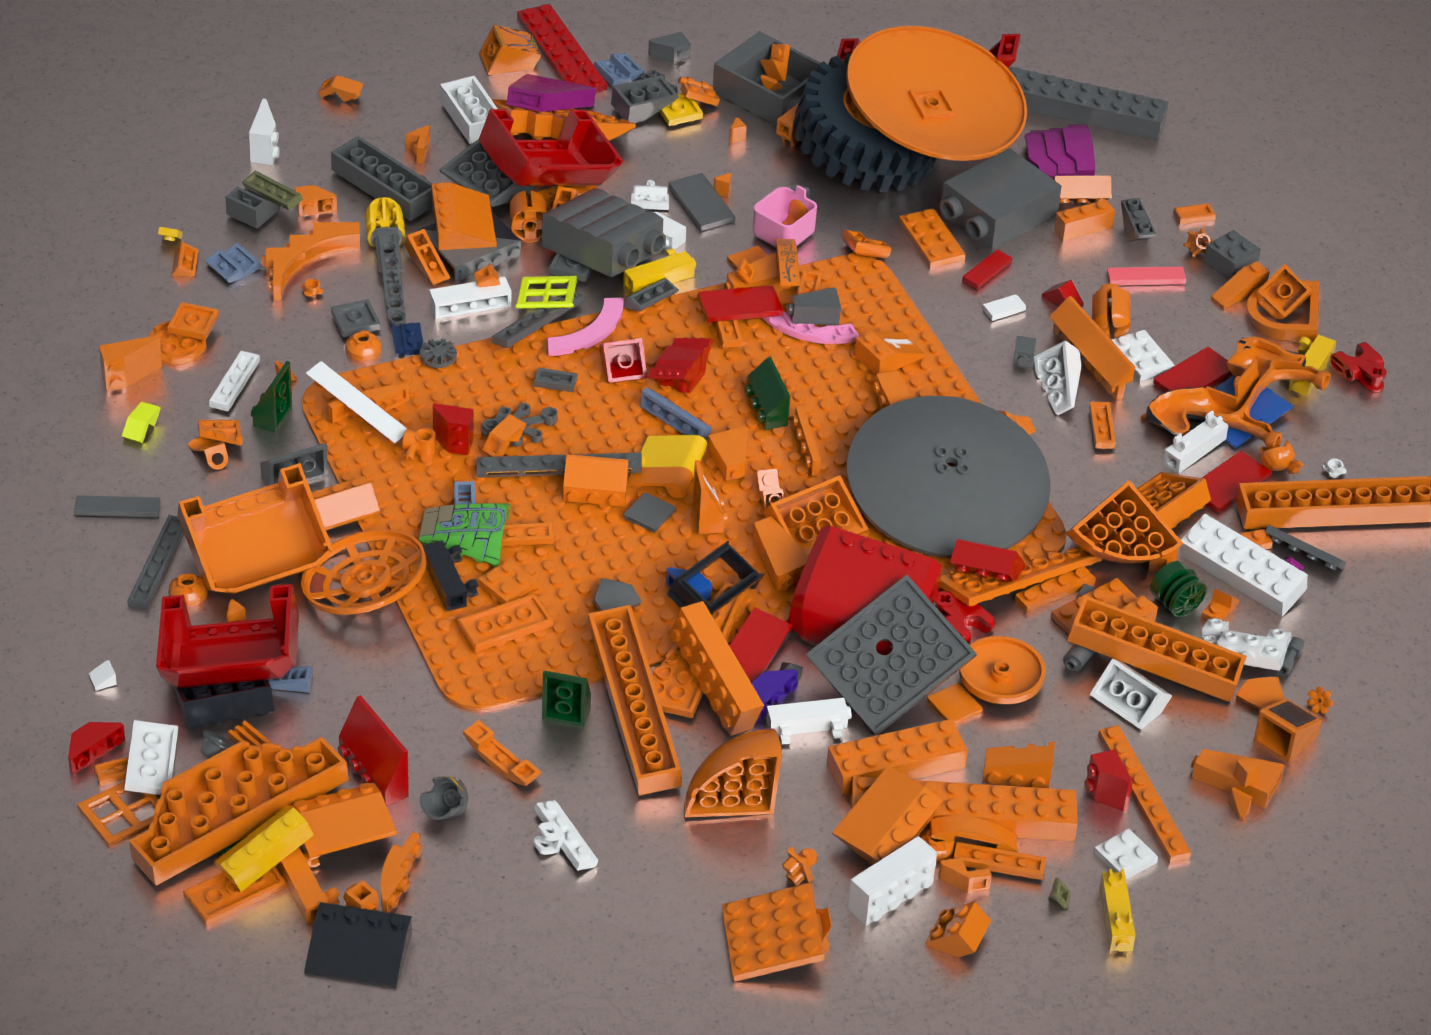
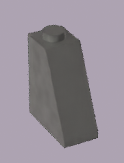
M832 287L792 296V302L788 303L787 309L788 315H791L792 323L839 325L841 305L837 289Z

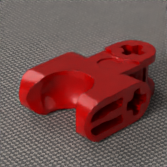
M1367 342L1357 344L1356 357L1349 356L1343 351L1331 355L1332 367L1348 382L1358 380L1368 391L1374 393L1381 392L1384 389V382L1382 380L1387 375V370L1384 368V360Z
M938 592L935 599V607L969 645L971 633L967 628H976L982 633H988L995 628L994 617L978 603L974 606H968L957 599L951 592Z

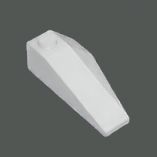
M1064 341L1034 356L1035 373L1040 378L1042 387L1046 390L1049 396L1048 399L1057 415L1074 408L1081 371L1080 351L1067 341Z

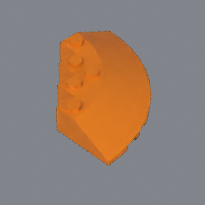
M491 99L498 109H507L514 119L510 131L511 135L528 133L532 135L533 139L540 140L544 137L558 140L570 110H577V108L541 112L506 105L507 100ZM590 110L587 111L609 141L636 127L635 123L625 119H620L619 122L615 119V116L602 115V113Z

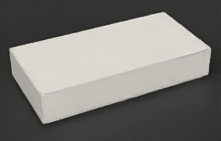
M1015 294L985 303L982 310L994 321L1026 310V305Z

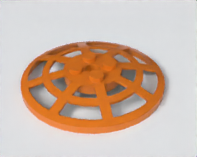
M391 529L358 532L331 544L333 551L317 567L303 572L301 587L309 604L323 612L339 615L369 612L393 603L413 589L425 572L427 557L419 540L408 533ZM387 540L383 550H370L358 553L355 545L360 543ZM395 541L409 545L416 552L405 559L401 554L392 551ZM347 549L350 557L339 562L331 570L321 567L331 556ZM380 556L378 560H361L364 558ZM392 558L398 561L399 564L390 568L386 560ZM420 558L421 565L412 579H408L410 574L409 565ZM351 563L354 564L351 567H349L343 574L338 573L347 565ZM403 569L402 579L392 580V575ZM315 573L325 576L323 592L310 593V583ZM332 580L341 581L342 588L330 590ZM387 587H395L389 593L380 597L379 593ZM346 594L350 598L346 602H342L333 596ZM371 597L372 601L355 603L359 598ZM327 598L331 603L339 607L326 606L316 602L314 599Z

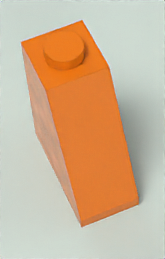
M743 426L708 435L707 450L725 481L745 477L747 427Z

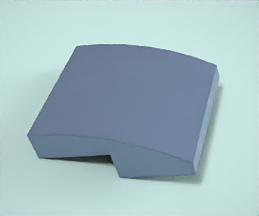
M627 53L611 54L609 60L594 62L598 72L611 86L629 83L645 74V71Z
M235 243L225 252L219 249L205 260L228 283L240 280L262 267L260 262L239 243Z

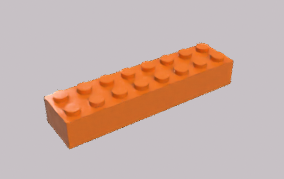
M1085 595L1067 640L1230 702L1236 689L1246 656Z

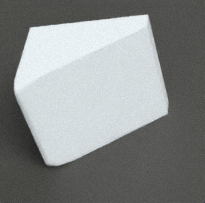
M109 660L103 662L89 673L95 691L117 685L116 675Z

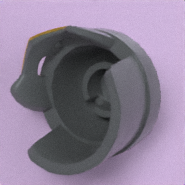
M451 776L433 778L434 786L432 790L422 793L420 796V805L424 813L434 820L454 818L461 815L468 804V792L464 783L460 779Z

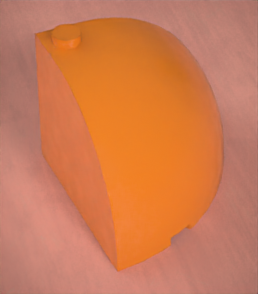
M1130 480L1101 501L1065 533L1074 543L1088 553L1107 561L1127 564L1143 563L1161 558L1183 544Z
M771 728L744 733L728 740L712 751L697 768L689 783L684 801V816L711 817L774 814L782 758L781 745L776 730Z

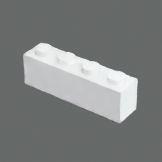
M500 277L501 284L497 286L478 287L476 282L430 289V307L435 319L510 307L511 289L506 277Z

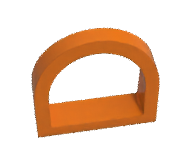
M1302 280L1313 290V293L1306 299L1310 300L1309 324H1281L1261 316L1257 310L1260 304L1258 303L1256 292L1262 286L1255 289L1248 298L1247 308L1251 323L1263 334L1278 340L1299 343L1302 337H1307L1311 342H1314L1318 336L1319 280Z

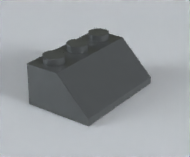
M326 443L261 462V478L266 486L278 483L280 469L298 463L302 466L307 482L328 476Z

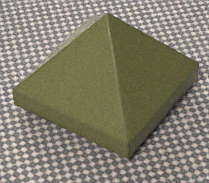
M1055 878L1049 898L1063 909H1067L1071 891L1059 878Z

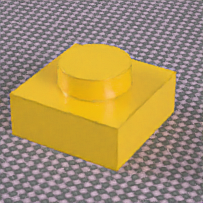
M159 227L158 234L164 236L163 240L175 242V238L182 239L183 232L177 229Z

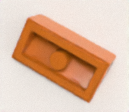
M181 242L175 250L171 275L194 277L199 250Z

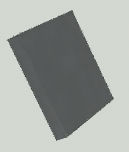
M645 492L623 514V518L655 533L676 511V507Z

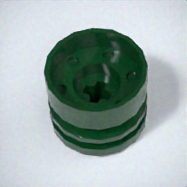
M1172 561L1162 567L1153 577L1150 584V592L1174 616L1183 617L1192 613L1202 603L1207 587L1183 562Z

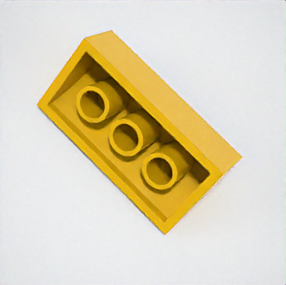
M286 805L214 861V863L237 889L242 892L314 836L301 814L294 807Z

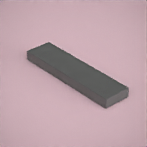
M76 496L74 515L159 517L161 500L160 497Z

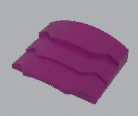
M1068 124V127L1031 130L1030 133L1025 134L1028 160L1050 178L1054 176H1095L1094 147L1088 125Z

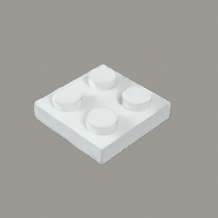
M1130 829L1114 836L1094 849V854L1109 869H1112V872H1121L1120 870L1124 869L1126 880L1158 862V856Z

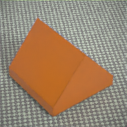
M737 117L730 127V143L746 141L747 126Z
M732 173L714 177V189L719 195L728 198L731 191Z
M231 599L227 611V622L245 621V607Z
M1242 759L1237 760L1234 777L1244 788L1257 780L1260 763Z

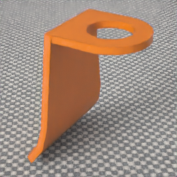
M197 437L188 443V447L191 450L204 451L207 463L211 468L218 470L226 466L228 455L225 444L222 441ZM215 453H220L223 456V461L219 465H215L212 462V456Z

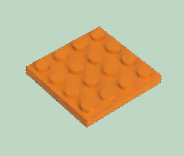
M811 882L722 904L731 968L735 982L826 960Z

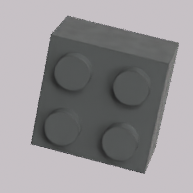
M1232 230L1207 244L1204 263L1230 280L1243 267L1256 261L1259 262L1261 249L1235 230Z

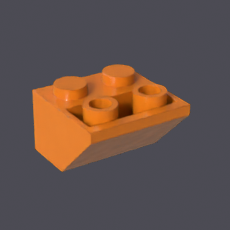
M975 901L967 904L963 903L950 909L946 908L938 914V919L934 927L929 931L925 944L928 947L955 957L975 953L991 919Z

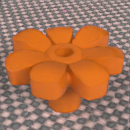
M1319 686L1316 688V691L1312 689L1308 692V696L1311 699L1307 700L1308 706H1313L1311 709L1313 713L1316 714L1321 711L1322 714L1329 712L1328 707H1332L1334 704L1333 700L1329 699L1332 696L1330 690L1324 692V688Z

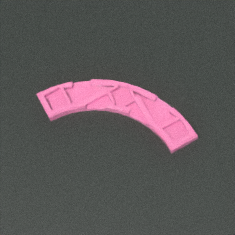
M604 298L603 309L592 324L570 335L548 338V355L574 353V350L587 349L604 340L614 331L622 317L624 298Z
M785 311L783 316L763 317L769 325L780 332L808 342L842 344L855 342L856 338L859 337L851 323L825 327H815L814 324L792 323L791 318Z

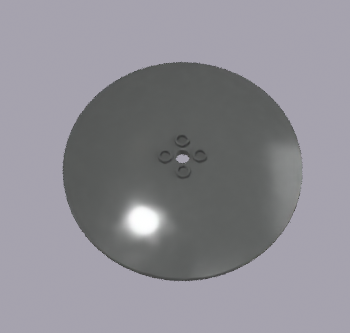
M923 396L891 404L875 413L861 426L853 438L848 452L846 465L847 481L851 495L862 514L873 526L893 541L927 555L951 558L957 539L1009 549L1025 539L1036 528L1048 505L1050 496L1049 470L1045 458L1035 441L1022 427L1006 415L991 407L968 399L950 396ZM951 462L954 463L956 466L951 467L947 463Z

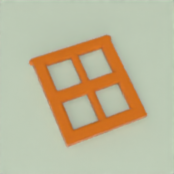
M124 781L78 803L77 808L110 847L149 828L154 816L140 822L132 810L149 802L155 808L159 799L156 794L143 793L144 798L127 806L119 796V794L126 791L124 790ZM110 799L118 810L99 819L91 807ZM122 815L131 827L112 835L104 824Z

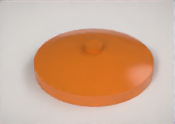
M1007 636L985 637L970 644L971 648L977 653V656L959 670V676L963 685L973 695L991 703L1016 704L1032 698L1041 690L1045 680L1046 667L1042 656L1031 645Z

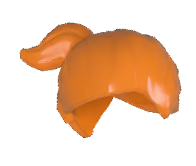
M1286 440L1283 447L1267 449L1261 446L1260 448L1261 463L1269 470H1287L1289 474H1298L1303 463L1294 460L1295 450L1288 440Z

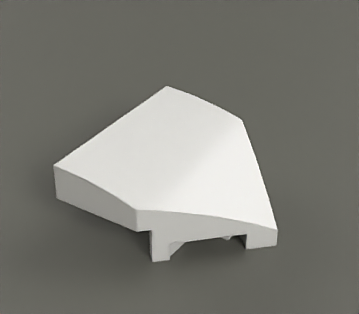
M651 179L646 181L644 186L635 185L633 186V193H631V204L638 205L643 209L669 210L667 187L656 186L655 181Z

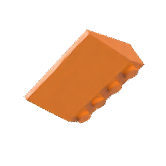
M451 182L432 184V207L439 250L497 247L489 195Z
M1160 472L1137 488L1171 529L1211 501L1205 478Z
M840 475L770 504L763 512L766 518L772 516L808 556L821 527L833 526L855 534H861L869 530Z
M888 765L834 829L832 834L868 863L874 865L915 839L941 809L943 800L925 786Z
M363 783L356 788L341 789L337 793L322 794L311 800H299L292 805H288L294 807L301 814L314 836L301 845L309 858L397 835V830L382 794L374 783Z

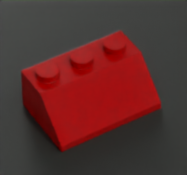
M960 539L956 540L950 561L958 573L967 574L971 572L981 578H987V576L995 577V580L1000 582H1007V580L1015 581L1026 566L1017 551Z

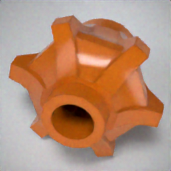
M1203 228L1197 232L1189 230L1187 232L1189 235L1187 242L1183 246L1188 247L1192 252V257H1196L1197 254H1205L1207 244L1213 240L1205 234V229Z

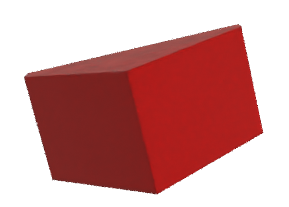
M1072 280L1056 284L1042 293L1043 298L1057 307L1069 296H1072L1081 307L1084 306Z

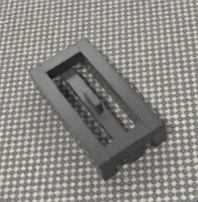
M538 368L534 387L574 392L578 373Z

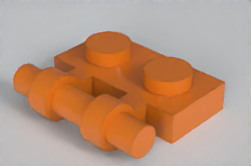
M679 77L678 83L682 84L680 90L685 97L714 106L718 105L720 99L716 91L713 90V86L708 85L704 81H694L691 77Z

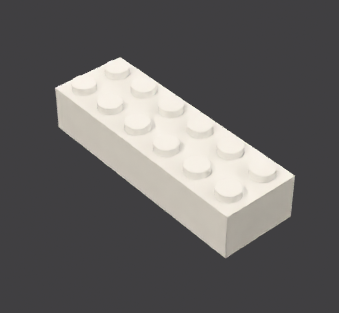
M1204 514L1181 539L1183 544L1180 546V555L1282 617L1307 590L1308 574L1207 514Z

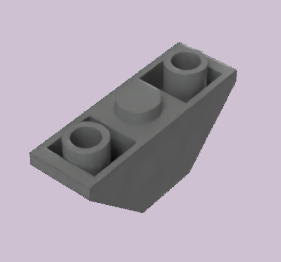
M1140 198L1121 200L1124 230L1129 241L1146 240L1156 237V232Z

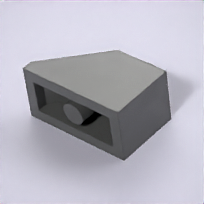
M682 32L650 39L648 55L671 62L690 58L691 43Z

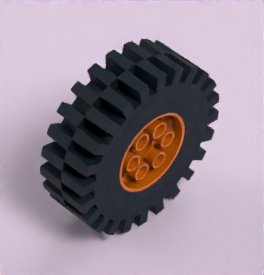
M852 53L846 54L844 61L838 56H834L830 59L829 64L824 61L821 62L817 70H813L808 78L793 121V127L797 128L795 138L797 141H803L801 145L802 152L804 154L814 153L811 162L816 167L827 163L828 166L825 174L833 178L838 172L845 174L842 183L850 186L854 178L859 179L860 189L869 191L872 183L876 182L879 192H888L891 183L897 191L905 189L907 182L913 187L919 183L921 177L925 179L937 158L915 152L894 142L877 130L855 105L850 95L846 78L847 66Z

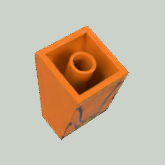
M494 24L479 52L488 75L534 69L541 57L532 33Z

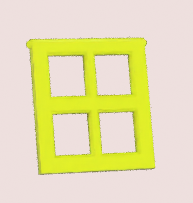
M577 276L523 277L515 307L517 309L572 308L574 306L573 299ZM568 283L567 289H551L552 284ZM530 284H546L545 289H529ZM527 296H543L542 302H526ZM549 296H566L565 301H548Z

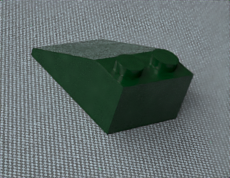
M290 361L285 362L266 392L261 394L257 405L253 406L251 417H253L254 427L276 432L291 410Z
M544 670L542 719L585 727L591 709V691L587 678Z

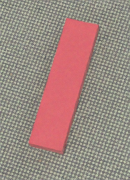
M1183 267L1107 268L1109 284L1166 285L1185 284L1186 282Z

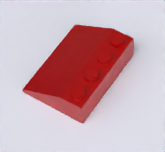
M361 695L357 696L339 734L337 750L339 755L348 761L352 771L358 773L363 783H374L377 786L386 806H389L409 796L408 750Z

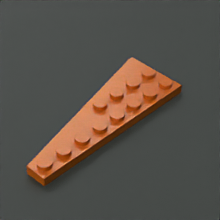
M1080 547L1065 550V553L1048 552L1046 557L1036 558L1035 555L1028 556V560H1024L1026 564L1025 569L1015 581L1007 580V582H1000L995 580V577L987 576V578H981L976 576L975 573H956L955 569L949 570V574L941 575L940 588L951 592L966 605L974 606L977 603L992 600L997 596L1009 594L1012 591L1026 588L1035 583H1041L1044 580L1078 568L1093 565V563L1102 561V559Z
M725 583L714 596L713 601L735 586V584ZM746 590L712 616L725 639H727L746 595ZM676 643L666 654L662 664L652 671V677L663 712L693 718L703 692L700 683L693 676L689 664L682 657Z

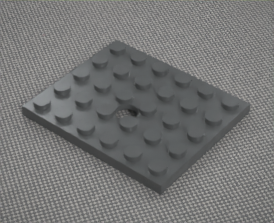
M906 575L806 655L876 736L974 659L977 653L911 578ZM882 640L890 641L893 645V650L888 655H881L876 650L877 644Z

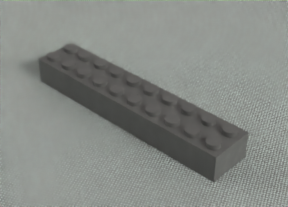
M1017 67L1008 68L1023 90L1027 111L1159 140L1166 121L1168 101L1059 78L1053 75H1045L1035 71H1027Z

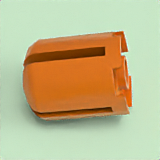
M531 190V207L527 206L526 191L517 193L511 199L509 205L512 232L522 239V242L527 243L538 242L539 238L542 237L543 214L548 212L544 197L538 192ZM528 222H531V228H528Z
M1118 284L1101 285V289L1092 295V319L1110 339L1111 316L1115 338L1124 336L1131 326V295L1128 290L1126 292L1124 289L1119 288Z

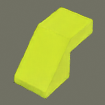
M141 401L128 416L122 437L143 443L148 426L155 427L161 407Z

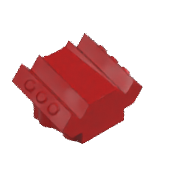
M694 337L674 338L672 346H668L658 358L655 368H651L648 379L654 380L662 386H670L676 388L679 392L690 394L706 373L707 358L714 340Z

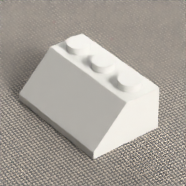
M1113 658L1090 693L1092 697L1141 730L1162 713L1172 697L1171 694L1123 662Z

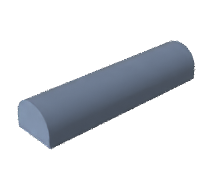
M650 388L642 390L641 408L684 435H699L705 440L708 439V435L711 434L712 430L711 426Z

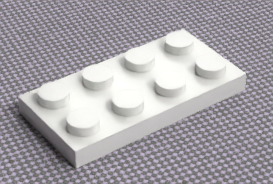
M134 720L124 790L161 795L163 783L171 779L173 774L178 726Z

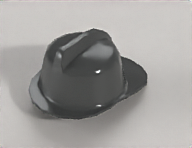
M204 730L201 753L205 757L210 758L233 746L223 736L209 730Z

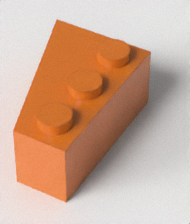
M1048 742V746L1035 747V744H1028L1026 748L1016 749L1014 745L987 748L982 782L1006 786L1049 788L1055 742Z

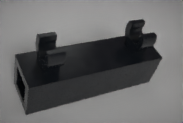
M443 540L422 545L427 557V571L446 611L467 607V596L475 597L478 595L476 589L478 583L476 579H471L463 584L454 563L462 561L460 546L455 545L447 550Z

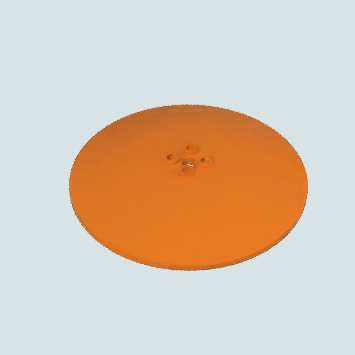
M924 26L891 27L866 37L857 45L849 59L846 73L847 86L858 110L882 134L915 152L954 161L985 159L1008 149L1019 138L1025 126L1027 118L1026 99L1014 75L992 53L957 34Z

